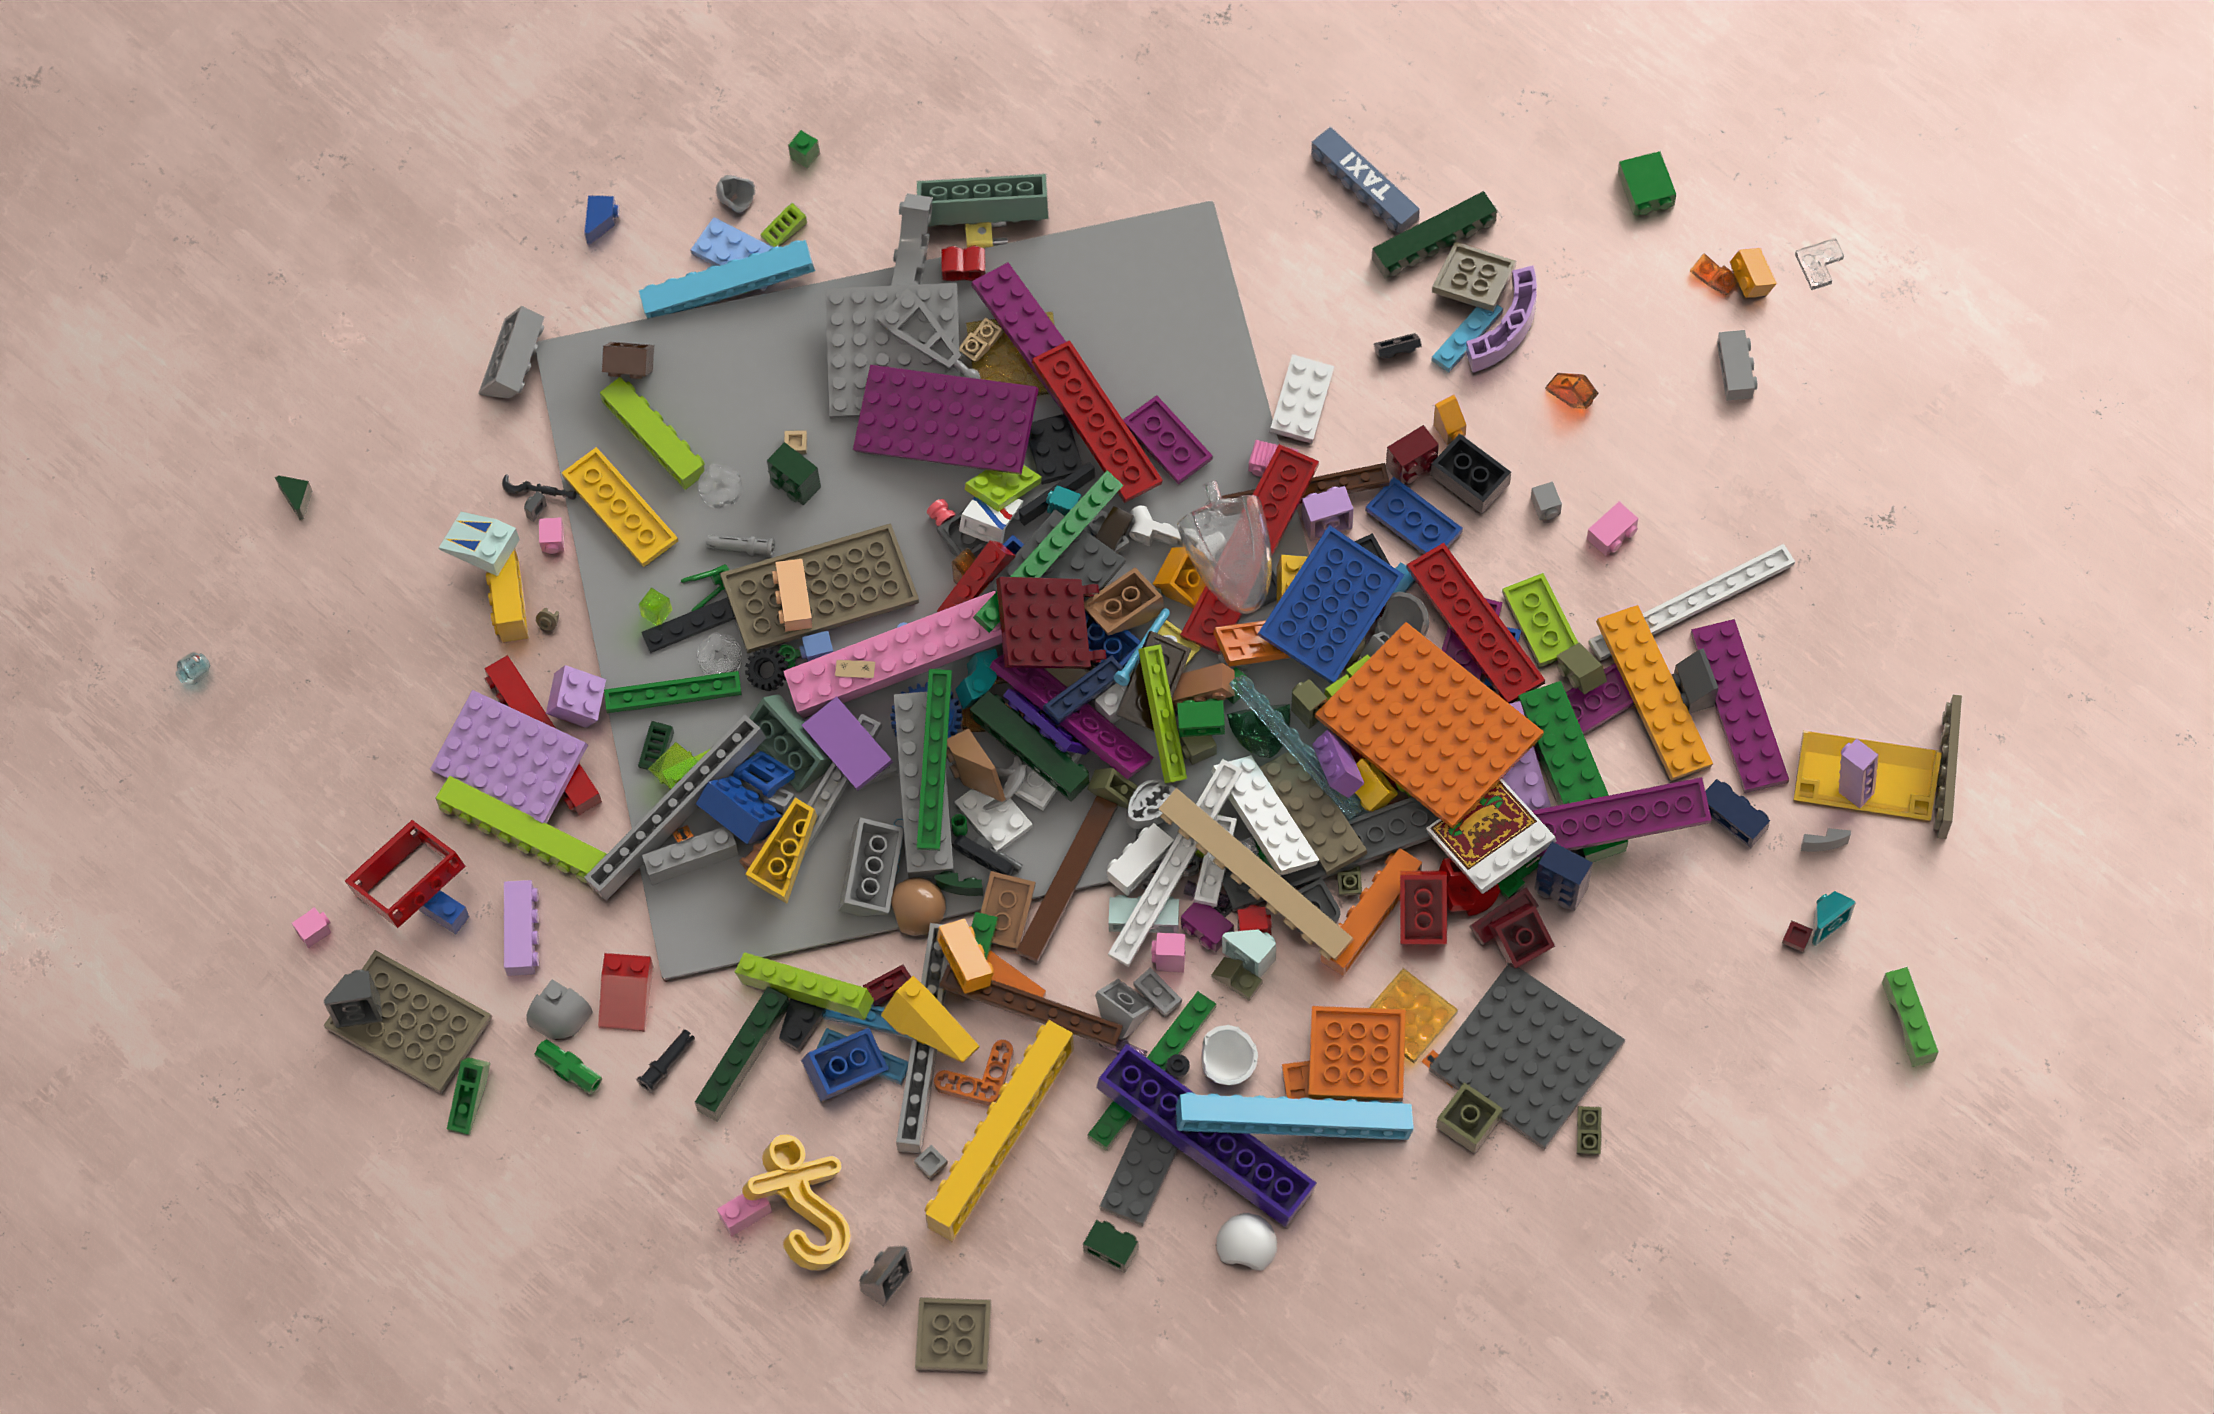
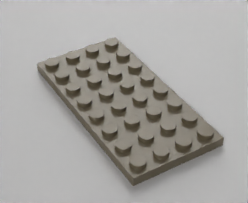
M891 523L720 573L747 654L919 603L917 592ZM802 559L812 617V628L785 632L784 624L779 622L778 611L782 610V606L776 602L775 591H778L779 587L778 584L773 583L772 571H776L775 562Z

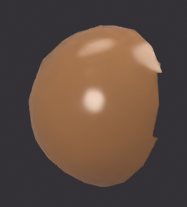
M920 877L909 878L897 884L893 889L891 905L902 933L912 936L925 935L929 933L930 923L939 924L943 919L946 910L945 897L940 888L932 881Z

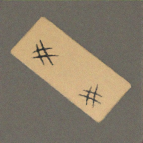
M837 660L835 676L874 678L875 662Z

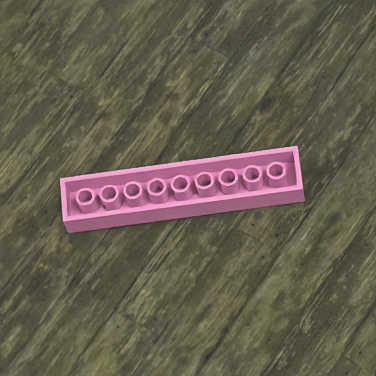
M995 591L785 670L784 674L797 713L802 718H806L817 713L836 696L842 703L927 672L929 669L938 668L1001 644L1000 622L988 633L973 619V616L994 595ZM836 661H874V678L835 676Z

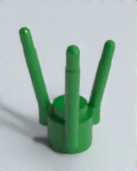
M726 564L713 570L681 579V582L685 583L711 577L714 585H720L691 611L703 607L724 590L720 573L729 571Z

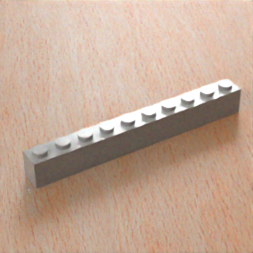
M744 715L584 877L590 887L607 901L644 863L642 855L657 850L699 807L696 805V802L707 783L729 777L736 767L766 739L761 728Z
M930 923L921 983L944 1006L946 990L939 988V984L947 964H950L937 941L939 926L943 924ZM912 1038L896 1144L898 1151L921 1154L937 1049L925 1043L921 1044L914 1038Z

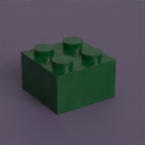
M785 442L767 459L770 483L776 489L784 490L792 501H798L804 506L821 488L818 467Z

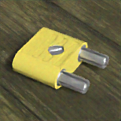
M1006 221L998 223H965L967 248L970 246L987 248L1008 243L1007 238L992 239V227L1006 226Z

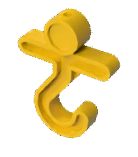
M780 1135L774 1138L763 1151L762 1162L768 1173L751 1177L743 1186L742 1194L748 1200H757L778 1194L786 1200L790 1208L822 1230L826 1237L825 1246L814 1245L808 1240L803 1231L793 1230L784 1239L783 1247L790 1259L800 1267L812 1271L825 1270L838 1262L847 1251L850 1242V1231L843 1215L813 1193L809 1185L833 1179L841 1170V1162L838 1158L829 1156L803 1163L805 1149L802 1143L794 1136Z

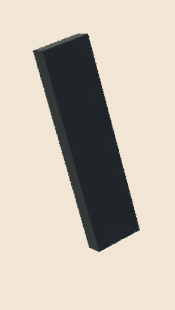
M1088 462L1019 509L1020 522L1025 526L1046 512L1049 506L1046 503L1047 496L1050 491H1054L1057 485L1075 492L1095 478V467L1091 462Z

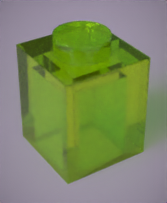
M650 588L638 604L641 616L655 625L662 624L672 611L670 598L653 588Z

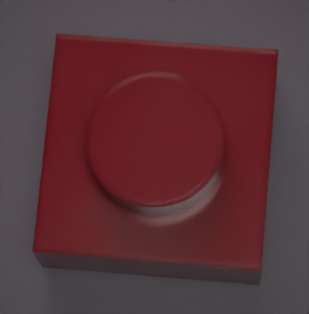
M1791 920L1782 943L1804 952L1813 929Z

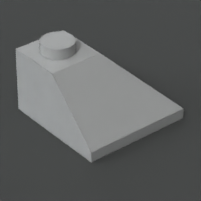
M1119 979L1100 989L1095 994L1101 1018L1123 1025L1119 1037L1121 1040L1131 1035L1154 1008L1147 999Z

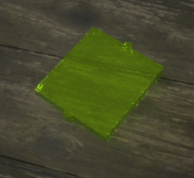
M675 742L648 770L659 779L660 784H665L671 790L698 760L692 756L691 751H686Z

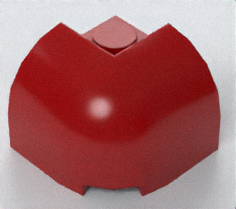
M1450 858L1443 859L1439 871H1447V905L1450 912L1467 911L1468 916L1486 911L1494 904L1500 893L1498 884L1482 894Z

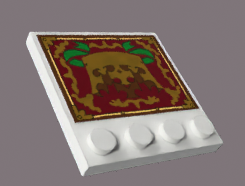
M1503 779L1453 829L1441 819H1438L1426 828L1427 833L1482 894L1547 849L1552 841L1556 842V837Z

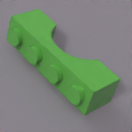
M1908 967L1886 972L1882 985L1889 1004L1894 1006L1900 1018L1904 1032L1905 1048L1912 1067L1934 1062L1939 1051Z

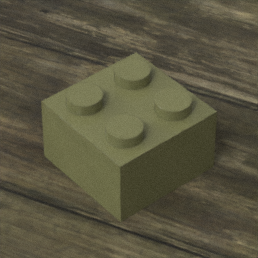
M1464 1082L1437 1118L1436 1128L1475 1154L1500 1121L1503 1108Z

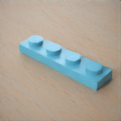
M1496 305L1492 312L1476 307L1432 356V361L1449 373L1467 353L1466 341L1482 336L1503 313V308Z

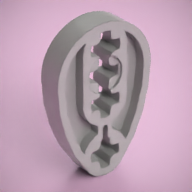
M1162 780L1143 782L1130 799L1126 815L1127 824L1131 828L1142 829L1150 827L1153 823L1158 825L1164 822L1160 817L1162 812L1159 810V807L1176 788ZM1153 799L1156 800L1155 805H1151L1153 803Z

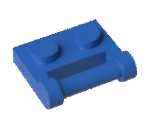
M760 751L736 767L733 776L748 782L761 790L764 796L771 798L778 789L795 778V771ZM751 771V772L755 773L756 775H758V776H760L761 778L765 779V780L768 781L769 783L763 782L762 780H760L759 778H757V777H755L754 775L750 774L749 772Z

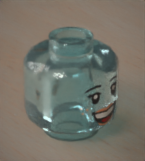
M191 652L177 661V671L175 673L182 683L186 682L189 685H195L209 675V668L211 666L208 659L202 653Z

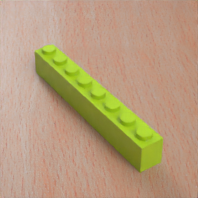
M451 776L448 777L436 796L438 808L445 814L450 815L452 813L458 816L459 820L469 825L472 823L478 826V829L486 834L491 832L497 835L500 841L506 844L511 842L517 845L520 851L526 854L531 852L537 855L536 857L544 863L551 862L564 873L571 872L584 883H587L584 877L607 855L605 852L546 823H541L532 816Z

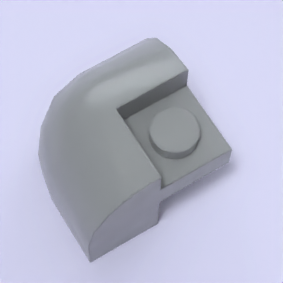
M552 979L540 996L537 994L533 999L526 1015V1021L530 1027L550 1039H564L571 1035L574 1036L579 1032L593 1011L589 1003L571 988L567 989Z

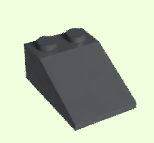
M905 1246L888 1247L885 1252L881 1251L874 1260V1266L870 1271L867 1269L859 1279L861 1291L883 1307L912 1271L909 1251Z

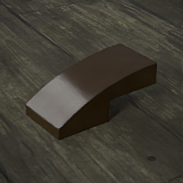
M1113 506L1095 538L1115 551L1122 536H1125L1134 515Z

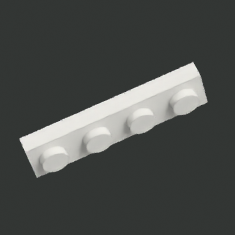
M1217 815L1215 821L1234 836L1237 819ZM1209 852L1204 855L1194 903L1217 907L1226 867L1224 870L1219 868L1213 862L1215 857Z

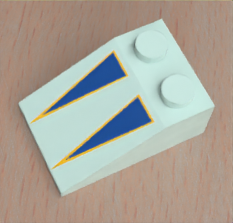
M460 512L439 546V550L498 576L520 539L516 528L497 519Z

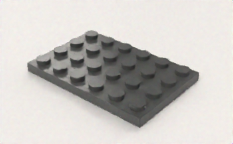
M1054 510L1016 553V557L995 577L980 596L992 591L996 592V579L999 577H1010L1065 516ZM1083 529L1040 578L1081 579L1082 586L1098 584L1099 591H1101L1126 561L1125 558ZM1083 597L1084 602L1091 597Z

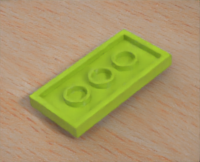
M1544 573L1502 588V593L1539 667L1557 661L1558 654L1578 643Z

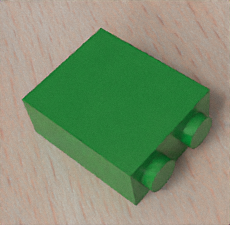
M1661 151L1619 161L1618 175L1633 215H1645L1653 210L1668 209L1675 205L1677 194Z

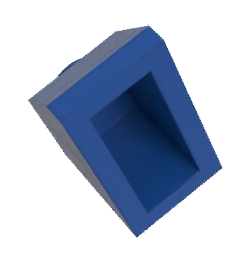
M588 195L584 232L587 244H592L615 226V218H619L620 209L619 205L615 203L614 196Z

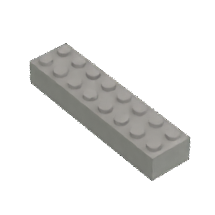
M927 692L894 694L906 861L909 878L932 877L944 871H952L954 873L946 772L940 851L917 850Z

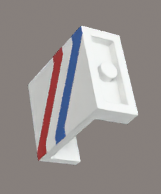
M974 496L962 513L959 532L986 542L992 540L1002 544L1005 529L1012 518L1019 520V509L1022 508L1023 500L1017 499L998 512Z

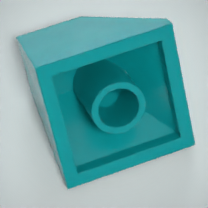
M1834 891L1830 895H1822L1816 901L1817 906L1814 912L1812 937L1814 946L1851 919L1856 904L1853 899Z

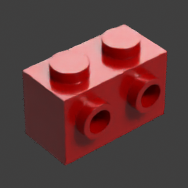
M1251 905L1246 909H1238V931L1259 930L1263 934L1266 932L1272 936L1271 914L1266 915L1265 907Z

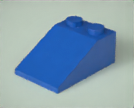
M870 1028L808 1052L801 1060L820 1102L842 1094L889 1070Z

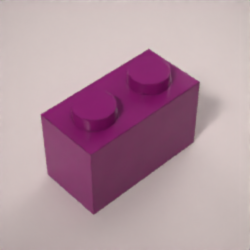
M1193 902L1181 915L1182 929L1191 936L1193 934L1196 936L1204 948L1208 950L1211 948L1214 952H1217L1222 947V936L1224 933L1234 932V924L1209 905Z

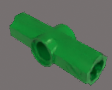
M547 1039L538 1045L534 1053L535 1057L551 1067L564 1081L573 1082L590 1095L600 1086L602 1077L585 1066L583 1061L572 1052L563 1051Z

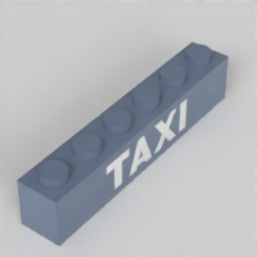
M1329 127L1312 141L1311 154L1313 158L1318 162L1321 161L1330 174L1336 175L1341 180L1344 187L1351 189L1362 203L1370 206L1372 212L1376 216L1383 218L1391 230H1396L1401 234L1419 220L1420 208L1332 127Z

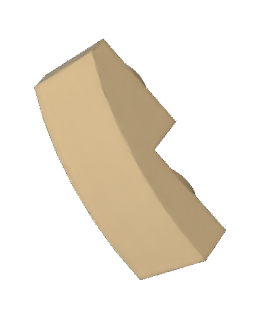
M985 317L975 332H970L960 345L959 351L976 363L995 344L1004 331Z

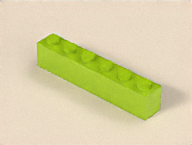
M621 377L617 378L600 391L602 403L684 490L706 475L704 460L698 454L694 455L690 451L691 447L684 439L681 441L677 437L675 429L663 422V418L658 411H652L649 408L648 401L643 396L639 397L635 393L636 390L629 381L625 382Z
M745 952L735 970V974L744 985L761 990H766L767 986L788 998L862 1020L866 1019L874 1001L867 988Z

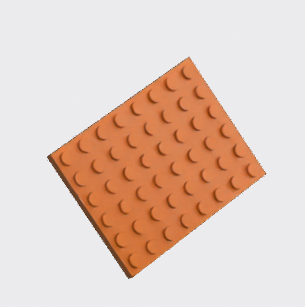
M1407 622L1315 713L1317 720L1452 829L1544 735L1543 730Z

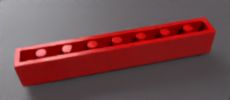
M508 655L484 668L487 675L484 680L490 689L494 688L498 693L495 695L498 702L556 729ZM579 763L563 792L566 796L564 801L570 811L574 809L578 816L602 802L599 792Z

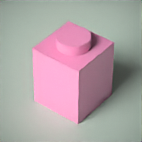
M561 517L539 519V543L542 552L555 554L559 551H564V525Z
M315 907L292 922L296 933L308 948L331 933L328 927L331 922L324 912L319 914Z

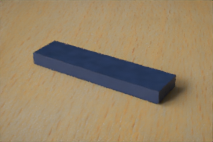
M1111 655L1043 706V710L1059 725L1115 683L1114 675L1117 671H1122L1123 667Z

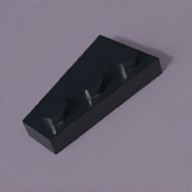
M790 998L779 1036L780 1041L800 1052L822 1020L827 1009Z

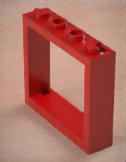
M411 820L353 872L345 882L355 896L396 928H399L466 866L453 849L414 820ZM422 842L444 858L389 909L367 893ZM357 880L360 881L358 885L355 884Z

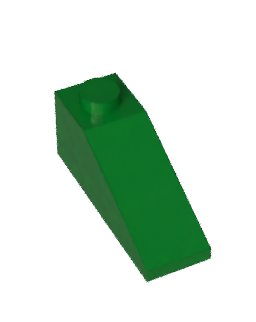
M470 1057L461 1061L447 1129L465 1134L471 1133L486 1087L490 1062Z

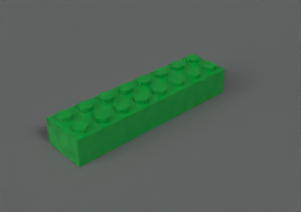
M1559 681L1518 695L1517 702H1521L1525 717L1544 731V735L1534 747L1540 756V763L1557 804L1563 805L1609 796L1562 682ZM1623 840L1577 849L1579 856L1593 863L1625 852L1629 841Z

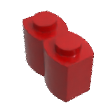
M949 246L941 249L942 280L960 281L964 279L974 281L985 275L984 248L970 246L961 249L956 246Z

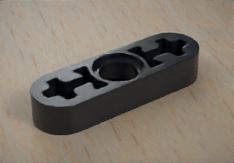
M959 835L952 844L953 848L960 854L992 872L1010 876L1015 869L1009 861L963 835Z

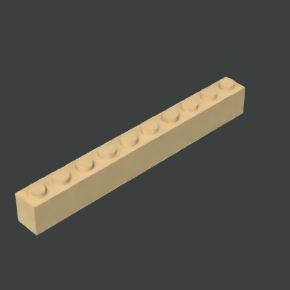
M1176 788L1159 807V810L1162 812L1160 817L1169 825L1174 822L1180 827L1177 831L1187 840L1190 837L1197 842L1195 847L1204 855L1209 852L1214 856L1213 862L1222 870L1225 867L1232 872L1230 877L1239 885L1243 882L1250 887L1248 892L1257 900L1262 897L1268 902L1265 906L1275 915L1278 912L1285 917L1283 922L1292 930L1297 927L1302 931L1303 934L1300 937L1310 945L1316 943L1321 948L1318 952L1327 960H1330L1331 957L1337 960L1353 942L1354 939L1180 790Z

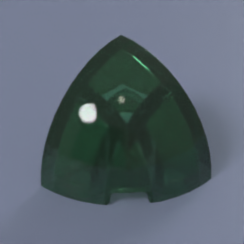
M1290 704L1255 707L1229 713L1227 717L1230 728L1238 742L1246 750L1259 757L1271 758L1283 747L1281 742L1283 733L1289 731Z

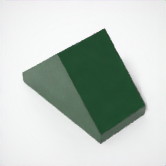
M278 475L275 477L278 487L299 520H302L312 494L309 481Z

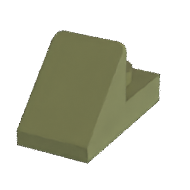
M1224 957L1211 974V977L1250 1001L1262 985L1263 980L1245 969L1242 960Z

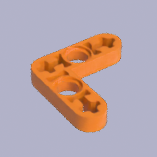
M1002 1039L994 1043L982 1079L948 1070L939 1071L934 1077L936 1090L942 1094L990 1106L992 1102L996 1103L1000 1097L999 1091L1005 1083L1013 1058L1012 1044ZM1006 1047L1008 1053L1003 1054L1002 1062L998 1061V1050ZM994 1067H999L1003 1071L1002 1075L998 1078H993L989 1074L990 1070ZM944 1077H947L949 1083H946L945 1087L941 1086L939 1080H944ZM955 1080H958L956 1090H953V1084H955ZM963 1083H971L974 1086L973 1090L970 1093L962 1092L960 1087ZM977 1086H980V1090L982 1091L979 1092V1096H976L978 1090ZM989 1089H992L994 1095L986 1098V1094L983 1092H988Z

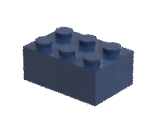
M1552 841L1538 864L1534 889L1540 896L1544 898L1550 897L1557 901L1561 907L1565 909L1570 908L1575 911L1588 890L1593 863Z

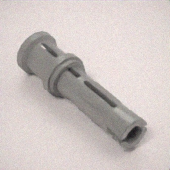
M708 534L706 548L747 552L750 556L758 554L773 558L775 539H757L756 536H751L747 539Z

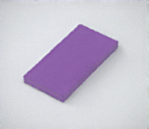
M837 696L802 724L805 731L857 791L893 763L892 759Z

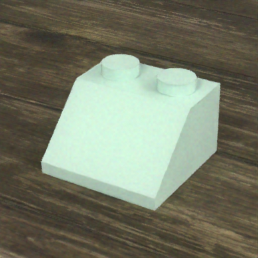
M1259 930L1226 932L1222 936V953L1229 958L1242 960L1244 962L1243 967L1260 978L1276 960V943L1270 934L1266 932L1263 934Z

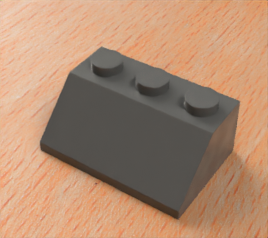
M355 970L351 974H345L324 999V1004L336 1028L383 1021L380 994L369 971Z

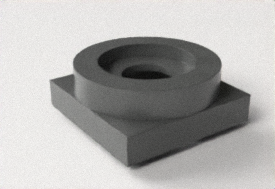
M963 510L937 527V532L947 543L950 552L964 564L968 560L976 559L988 542L976 538L973 543L966 544L961 540L963 533L959 532Z

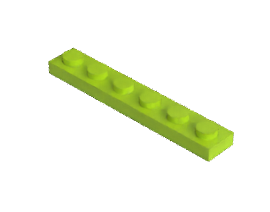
M1161 644L1139 648L1138 651L1164 782L1171 783L1187 779Z

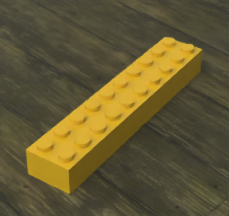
M1048 1020L1045 1026H1040L1035 1036L1037 1038L1033 1045H1028L1023 1054L1025 1058L1022 1063L1015 1065L1011 1073L1013 1077L1009 1083L1005 1082L999 1091V1099L996 1103L992 1102L987 1110V1118L984 1122L980 1121L974 1131L976 1135L972 1141L968 1140L962 1149V1157L959 1161H954L949 1170L950 1176L947 1180H942L938 1186L936 1198L934 1200L930 1199L924 1211L926 1212L928 1229L951 1242L958 1234L1074 1050L1073 1033Z

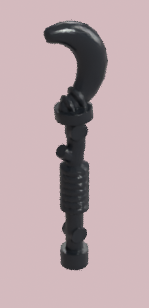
M507 474L502 480L503 489L511 494H517L522 491L529 492L530 490L550 496L560 495L575 500L577 495L576 491L558 490L555 487L541 486L540 483L534 486L529 481L515 486L510 483L509 475Z

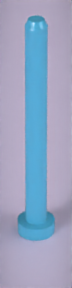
M1167 608L1162 609L1148 632L1158 633L1170 615V611ZM1148 632L1122 671H1117L1114 675V680L1119 685L1127 686L1130 682L1129 675L1133 671L1139 657L1138 649L1143 647Z

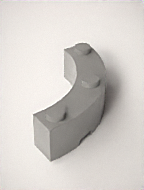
M907 193L904 202H900L899 214L902 215L899 247L895 249L893 262H896L891 286L922 283L930 235L927 234V228L931 222L933 197Z

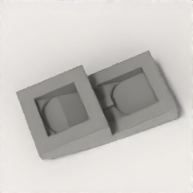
M1828 828L1826 836L1804 834L1801 851H1826L1844 846L1849 842L1851 831Z

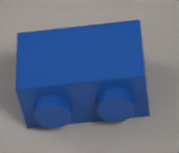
M441 890L419 909L420 912L455 935L470 917L464 905Z

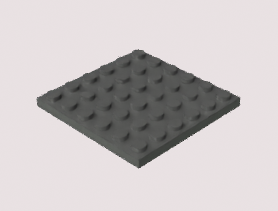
M1508 963L1429 1067V1071L1457 1090L1465 1082L1503 1108L1500 1120L1545 1150L1623 1046L1625 1039L1521 968H1513Z

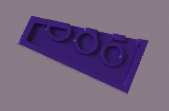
M1008 688L1003 695L1009 700L1008 705L1014 710H1020L1024 713V719L1030 724H1036L1040 727L1039 732L1042 735L1056 741L1055 746L1065 753L1070 751L1083 755L1089 752L1090 749L1084 744L1074 741L1075 736L1064 728L1057 727L1056 723L1046 713L1040 714L1041 709L1032 704L1022 693Z

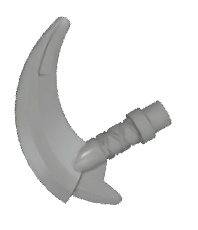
M1018 756L1014 757V763L1009 768L1005 769L995 766L998 777H1008L1003 789L1006 800L1001 802L994 799L983 807L984 810H989L1005 803L1022 785L1026 776L1027 766L1023 765Z

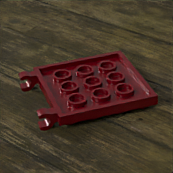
M999 577L996 579L1005 668L1088 669L1091 667L1090 663H1101V660H1106V650L1089 651L1083 597H1094V594H1099L1098 584L1082 586L1081 579Z

